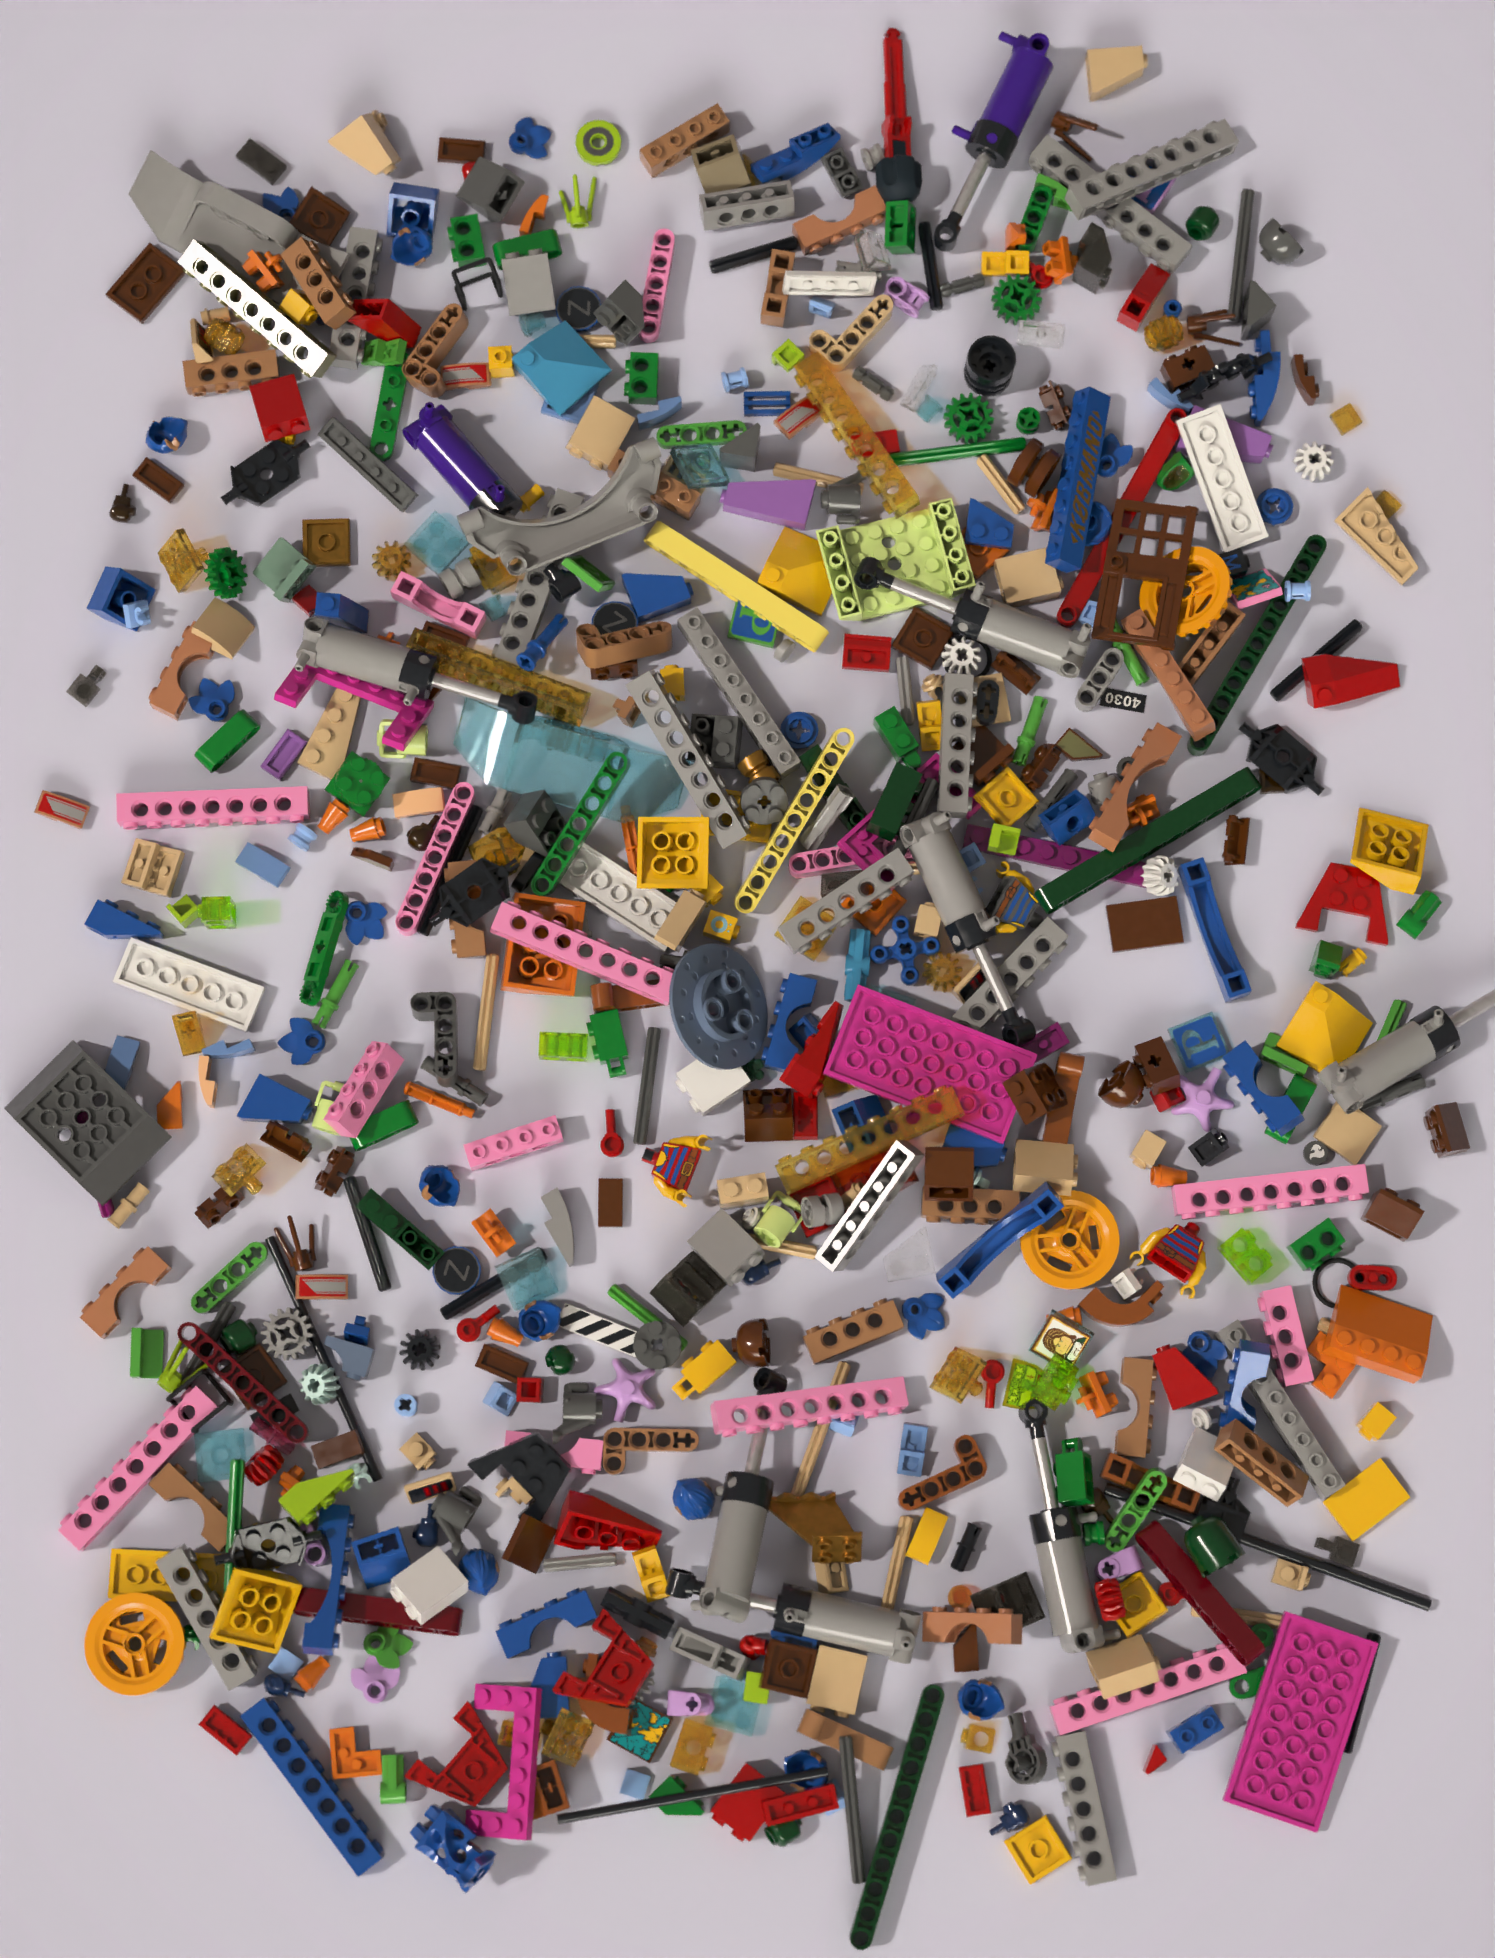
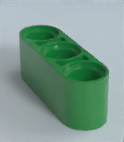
M1045 185L1034 188L1021 224H1025L1026 237L1031 239L1032 242L1025 243V245L1016 244L1017 251H1029L1030 254L1036 247L1053 196L1051 189ZM1043 196L1047 201L1039 202L1036 197ZM1036 217L1039 219V222L1032 223L1028 218Z
M555 229L503 240L492 246L499 270H503L501 258H506L505 253L519 252L520 256L527 255L528 250L542 248V252H547L548 260L559 257L563 253L558 233Z
M242 709L213 734L195 752L194 756L210 773H213L259 731L261 726Z
M1296 1073L1284 1095H1288L1303 1114L1318 1084ZM1268 1126L1264 1133L1286 1145L1295 1127L1282 1137L1277 1131L1272 1133Z
M406 1100L370 1116L357 1138H350L355 1151H360L419 1123V1120L410 1101Z

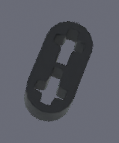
M992 680L981 682L977 692L976 720L984 726L993 724L997 717L999 686ZM986 687H991L993 692L991 693L990 700H985L986 692L984 691ZM985 706H989V713L993 714L989 715L988 719H985L984 715L980 714L984 712Z
M534 852L512 882L511 887L519 893H523L531 883L546 856Z

